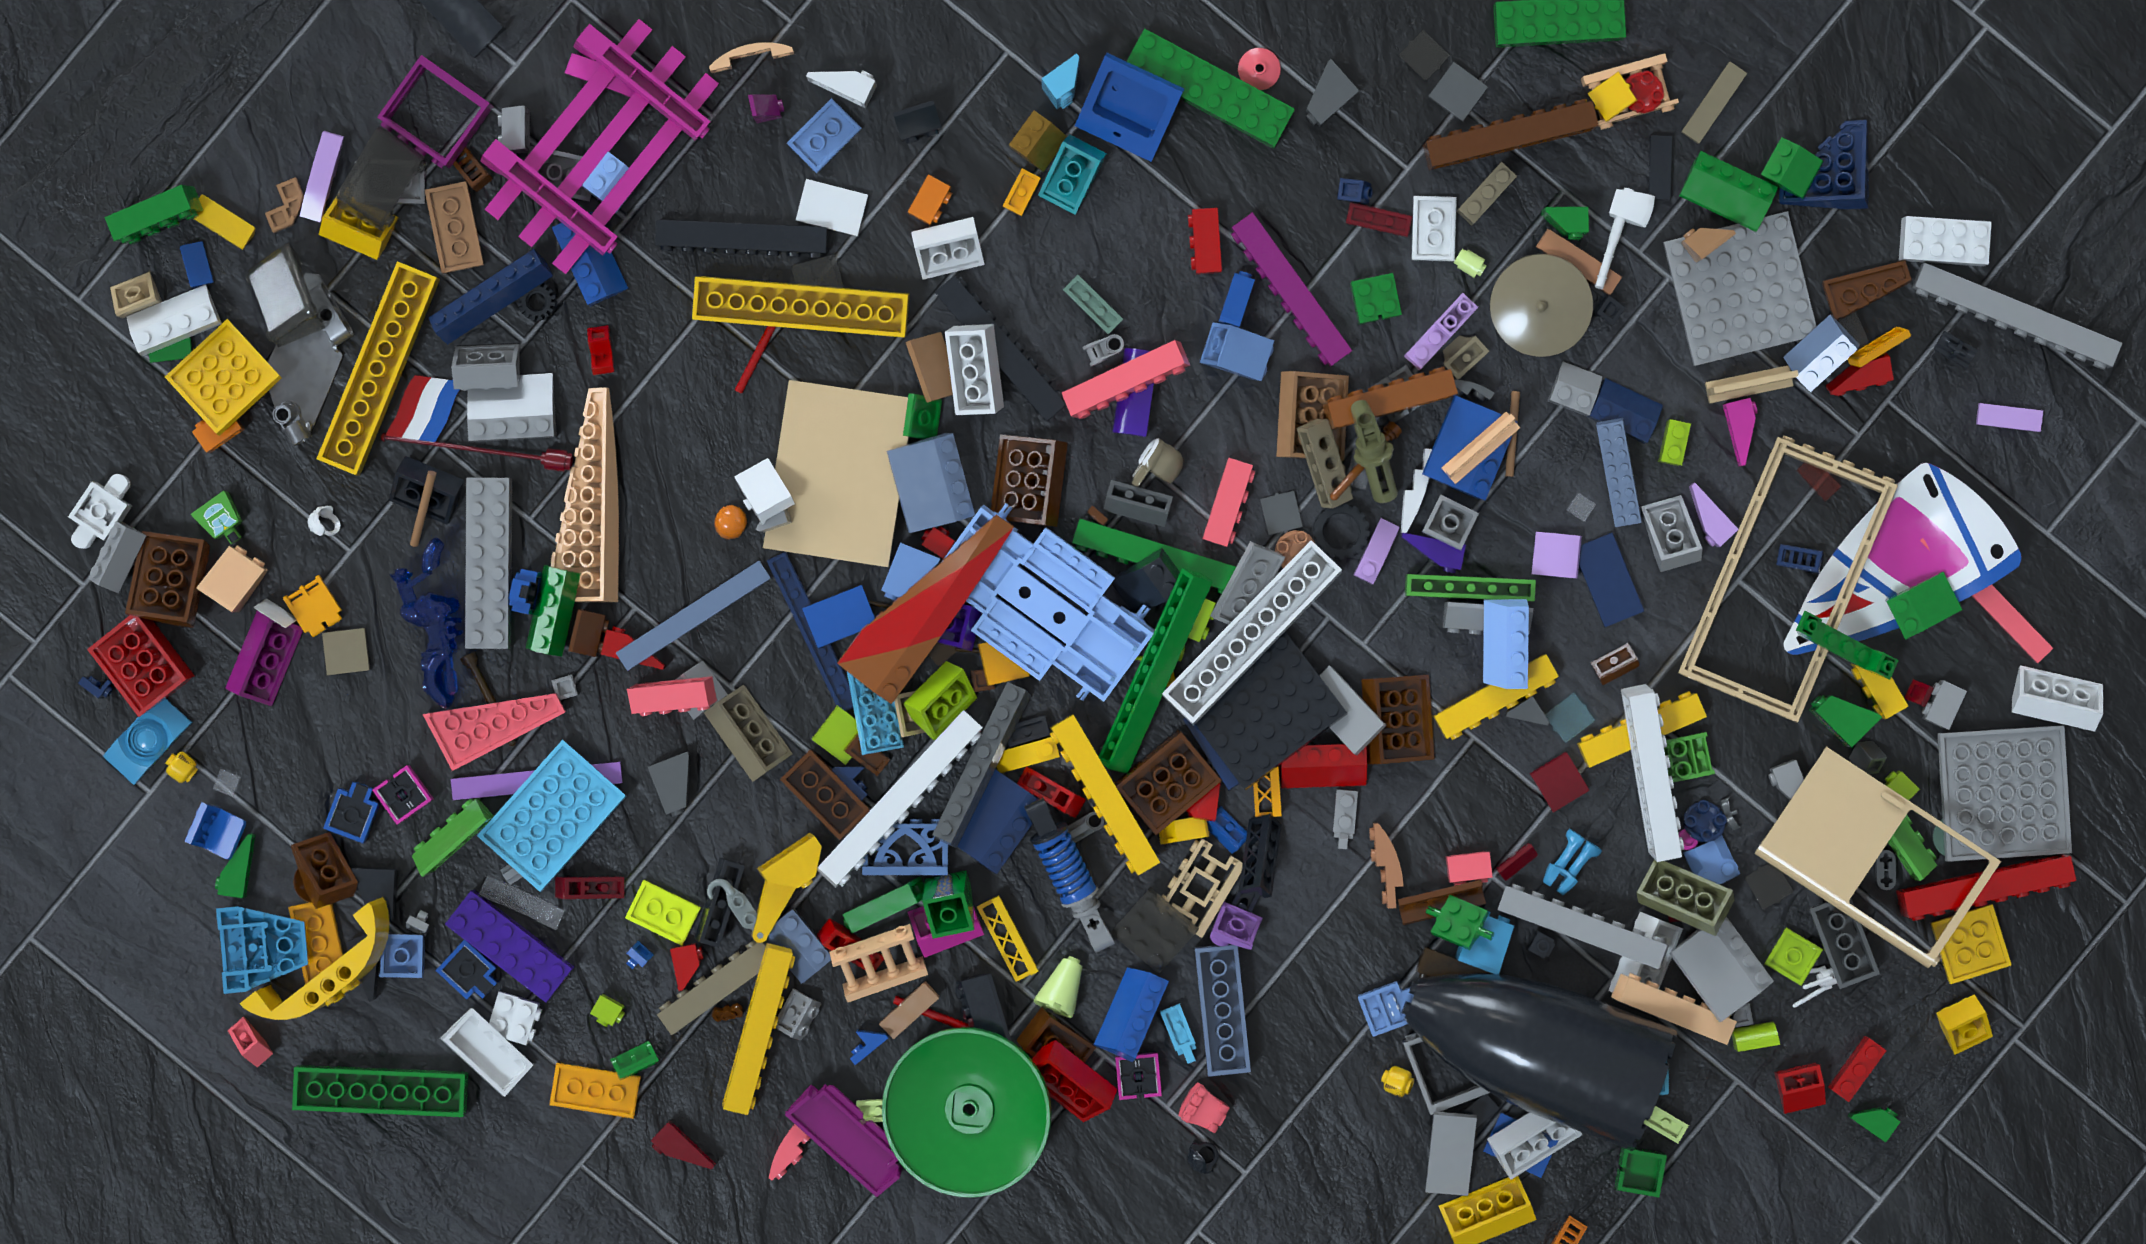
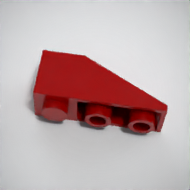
M1885 352L1862 367L1849 366L1828 383L1826 389L1831 395L1840 396L1846 394V391H1861L1866 389L1867 386L1887 384L1888 381L1894 380L1890 356Z

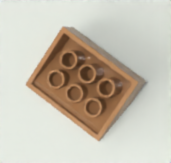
M1298 371L1281 372L1276 457L1306 459L1297 428L1315 419H1326L1323 405L1327 404L1329 398L1342 395L1343 399L1348 397L1349 376ZM1346 426L1333 430L1334 440L1339 447L1341 461H1344Z

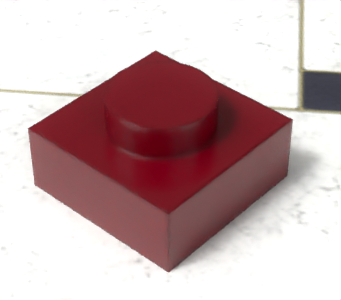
M1913 679L1905 699L1926 707L1934 688Z

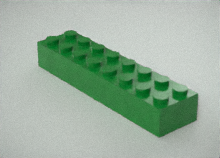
M1146 29L1143 30L1127 60L1130 64L1184 88L1180 98L1184 102L1272 149L1275 148L1295 110L1291 106Z
M297 1065L294 1067L292 1110L464 1117L467 1114L468 1072Z

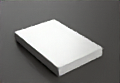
M806 179L796 221L818 227H827L830 230L858 237L868 195Z
M1413 196L1412 260L1455 261L1456 197Z

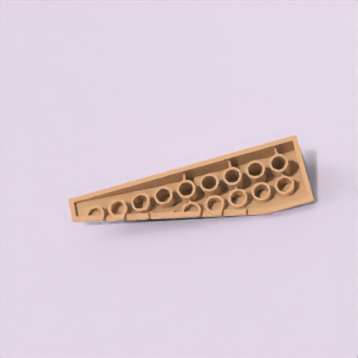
M589 388L583 412L585 419L583 426L579 430L581 437L578 448H575L574 456L576 460L574 467H571L564 498L566 505L564 512H561L560 516L562 523L560 532L556 534L555 542H557L555 552L552 553L551 566L581 573L575 602H618V479L609 388Z

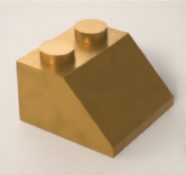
M1034 110L1010 142L1009 147L1044 172L1058 153L1062 142L1067 136Z

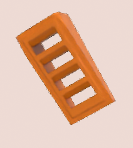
M1569 1215L1551 1244H1562L1560 1243L1561 1238L1569 1244H1578L1587 1226ZM1572 1224L1580 1230L1577 1233L1570 1229L1568 1226ZM1567 1231L1575 1238L1572 1240L1565 1236L1564 1233Z

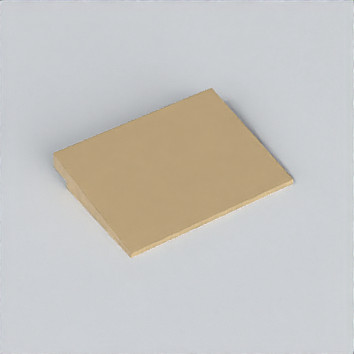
M789 380L775 470L795 504L787 508L792 523L765 532L763 548L889 567L899 495L887 451L908 445L909 437L903 436L908 397Z

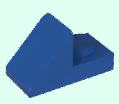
M856 1030V1033L866 1045L862 1046V1044H859L851 1051L853 1055L850 1057V1060L856 1065L889 1038L888 1034Z

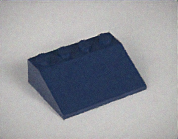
M995 769L957 847L991 872L997 874L1032 825L1024 806L1038 800V798Z

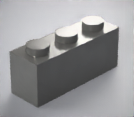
M1111 480L1103 511L1165 527L1173 496Z

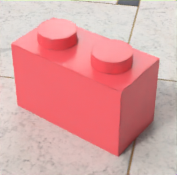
M1489 851L1446 856L1448 881L1450 883L1454 882V886L1465 884L1468 880H1481L1484 883L1488 882V878H1493Z

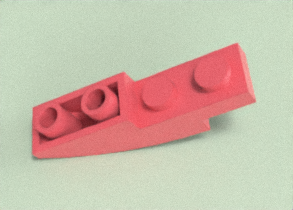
M795 1124L786 1134L774 1156L769 1174L771 1181L775 1177L779 1180L787 1172L785 1168L790 1163L795 1165L803 1157L801 1153L804 1149L799 1143L805 1144L810 1137Z

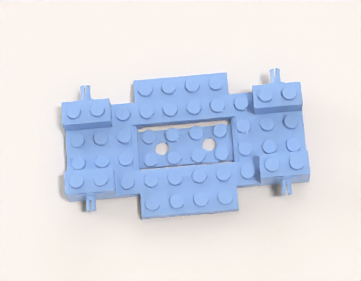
M1005 503L1000 512L997 513L983 505L945 558L956 551L964 541L969 540L977 530L996 514L1007 521L1006 517L1013 508ZM1014 527L966 600L983 613L971 631L1039 681L1053 664L1083 686L1076 695L1080 700L1084 701L1089 692H1091L1104 702L1152 637L1155 629L1144 620V617L1151 609L1147 607L1143 612L1147 606L1143 604L1136 614L1130 612L1122 605L1119 607L1105 597L1103 594L1115 577L1047 527L1034 544L1017 532L1018 529ZM1020 563L1022 565H1025L1031 571H1033L1042 579L1051 584L1053 587L1058 589L1068 598H1070L1079 606L1084 608L1089 613L1088 616H1086L1079 609L1075 608L1070 603L1065 601L1061 596L1054 593L1052 590L1046 587L1045 584L1039 582L1037 579L1031 576L1027 571L1020 568L1018 565ZM1021 587H1029L1031 590L1029 598H1022L1019 595ZM999 594L1001 597H1003L1004 599H1006L1008 602H1010V603H1011L1012 605H1014L1016 608H1018L1019 610H1021V611H1022L1023 613H1025L1027 616H1029L1030 618H1032L1034 621H1036V622H1037L1038 624H1040L1042 627H1044V628L1047 629L1049 632H1051L1053 635H1055V636L1058 637L1060 640H1062L1064 643H1066V646H1065L1064 644H1062L1061 642H1059L1057 639H1055L1053 636H1051L1050 634H1048L1046 631H1044L1042 628H1040L1038 625H1036L1035 623H1033L1031 620H1029L1027 617H1025L1024 615H1022L1020 612H1018L1016 609H1014L1012 606H1010L1009 604H1007L1005 601H1003L1001 598H999V597L996 596V595ZM1056 612H1063L1066 617L1065 622L1061 624L1056 623L1053 618Z

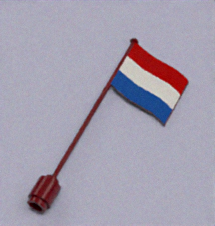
M415 375L404 392L394 421L387 433L381 435L382 441L386 439L541 460V465H544V469L571 471L573 464V454L565 450L547 448L546 452H542V456L436 442L448 422L456 396L460 389H454L453 380Z

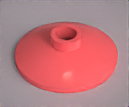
M1251 49L1240 59L1238 65L1240 79L1259 90H1266L1272 87L1280 76L1279 60L1274 53L1267 49ZM1260 64L1264 67V70L1258 72L1255 67Z

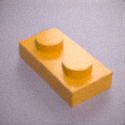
M1022 168L1003 207L1022 216L1041 178Z

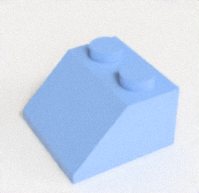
M607 152L583 183L582 188L602 202L629 167Z

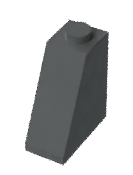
M1332 59L1328 61L1306 109L1308 113L1306 115L1307 119L1313 125L1317 123L1319 127L1359 92Z
M689 751L648 767L666 815L671 813L672 817L683 813V808L688 806Z

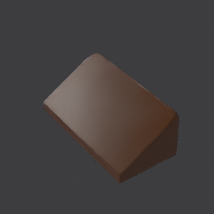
M1628 643L1591 662L1602 685L1640 666L1638 658Z

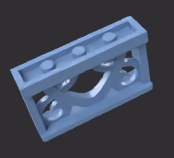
M910 819V823L900 824L896 822L893 827L900 829L895 831L886 840L882 838L879 841L883 845L877 849L878 853L874 865L868 866V854L864 857L866 861L862 865V875H948V844L940 841L935 846L930 847L928 845L935 837L929 838L927 833L930 830H935L940 819H931V823H922V819ZM911 828H924V829L922 830L921 836H920L917 832H915V831H914L913 829H911ZM904 834L915 840L922 848L911 855L908 866H903L899 854L889 849ZM942 847V866H937L932 851ZM886 853L895 857L896 860L893 864L887 862L889 856H885ZM925 853L926 856H921L924 860L923 863H916L915 857Z

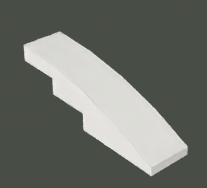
M1423 449L1422 470H1413L1412 490H1404L1401 533H1407L1423 500L1429 477L1422 475V472L1432 449Z

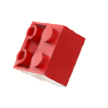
M1816 1062L1774 1072L1784 1114L1826 1104L1820 1065Z

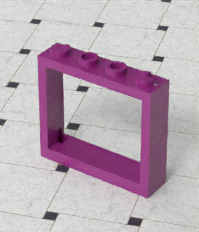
M421 55L377 118L383 121L381 126L389 132L393 129L399 133L397 137L406 144L411 141L417 145L414 149L423 156L427 153L433 157L432 162L442 168L445 165L450 169L494 106ZM426 69L481 107L446 158L391 120Z

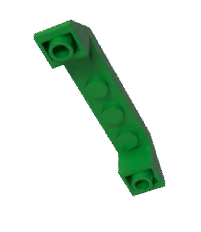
M1804 611L1796 628L1799 636L1864 670L1889 680L1899 661L1884 652L1873 650L1822 622V619L1807 611Z

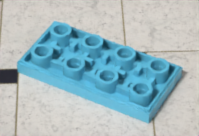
M847 672L862 755L904 748L895 701L892 704Z

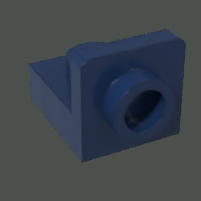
M1340 178L1337 199L1369 204L1373 194L1372 185L1362 180Z
M83 676L78 682L79 685L98 699L107 698L114 690L110 679L102 687H100L101 682L93 676H90V678Z

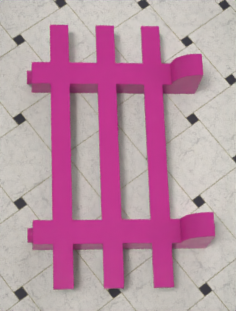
M640 19L637 20L618 45H615L589 24L577 38L573 47L589 59L596 60L601 64L595 74L524 161L497 139L490 145L480 160L488 168L508 179L484 209L495 219H500L521 191L542 207L518 236L530 247H533L555 218L575 233V236L552 263L565 275L589 245L601 255H604L606 251L609 254L617 245L615 240L618 236L606 228L605 225L681 130L694 140L698 137L703 138L710 130L707 127L710 121L699 113L698 109L719 83L705 73L683 100L664 84L684 60L685 56L672 46L651 73L631 58V55L652 31ZM614 76H616L635 93L559 187H555L540 175L538 170ZM649 103L668 118L667 122L592 215H590L571 198L587 180L605 154L613 148Z

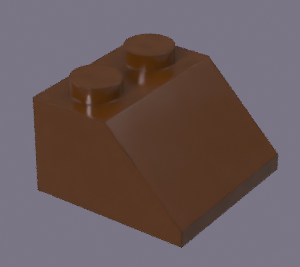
M578 610L568 651L598 657V654H601L604 643L602 641L603 632L606 633V630L609 628L610 621L607 620V615Z

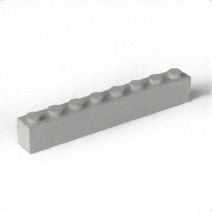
M1512 884V887L1506 886L1498 907L1499 911L1656 969H1661L1669 945L1664 944L1665 939L1653 936L1652 939L1645 937L1644 931L1635 928L1631 932L1624 929L1625 924L1614 920L1612 924L1604 922L1605 917L1595 913L1592 914V917L1585 915V910L1573 906L1572 909L1564 907L1565 902L1554 898L1552 902L1544 900L1545 895L1535 891L1532 894L1525 893V888L1516 884Z

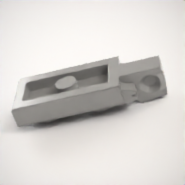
M1336 789L1333 832L1334 837L1338 838V849H1347L1348 839H1353L1358 791Z

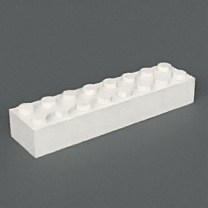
M1646 684L1621 689L1648 853L1657 862L1682 857L1681 850H1684L1682 838H1679L1678 830L1681 829L1679 818L1675 817L1674 809H1677V802L1675 796L1672 797L1671 794L1674 784L1672 777L1668 776L1667 768H1670V761L1668 755L1665 756L1664 752L1667 743L1665 735L1661 734L1660 727H1663V719L1657 711V706H1660L1658 694H1655L1653 689H1650Z

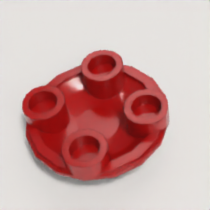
M1638 72L1626 79L1625 82L1630 84V89L1637 99L1635 103L1628 107L1630 110L1636 113H1648L1660 106L1664 98V88L1662 82L1652 72Z

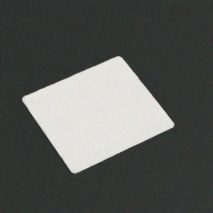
M268 599L254 606L256 610L284 628L297 621L292 614Z

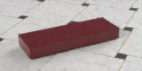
M1350 202L1345 224L1408 238L1413 216Z

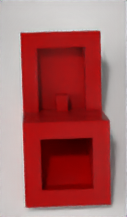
M608 325L587 328L593 375L614 372V359Z

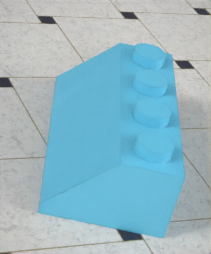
M1077 54L1042 78V89L1056 109L1060 107L1065 109L1073 103L1072 100L1075 95L1079 71V56Z

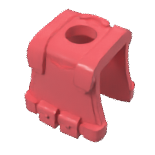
M1197 1082L1190 1089L1181 1104L1178 1116L1186 1123L1196 1124L1216 1133L1219 1126L1225 1120L1230 1107L1213 1096L1204 1085Z

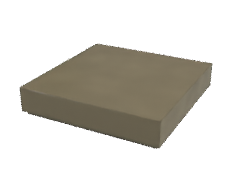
M366 628L322 633L327 675L370 670Z

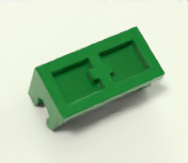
M649 1041L610 1059L620 1081L659 1063Z

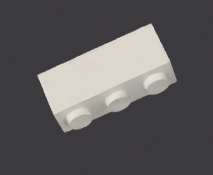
M973 217L911 232L922 279L985 265Z

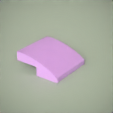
M1536 532L1532 574L1578 578L1582 536Z

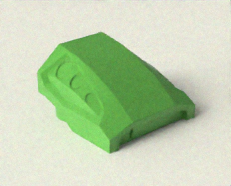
M1707 732L1666 740L1667 747L1664 748L1665 756L1668 755L1670 768H1667L1668 776L1672 777L1673 782L1715 774V770L1711 766L1706 741Z

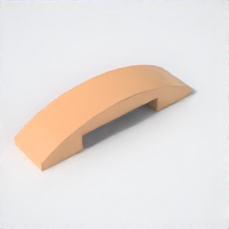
M763 42L748 44L725 53L709 66L711 73L732 69L730 60L771 51L773 59L793 55L794 50L790 46L779 43Z

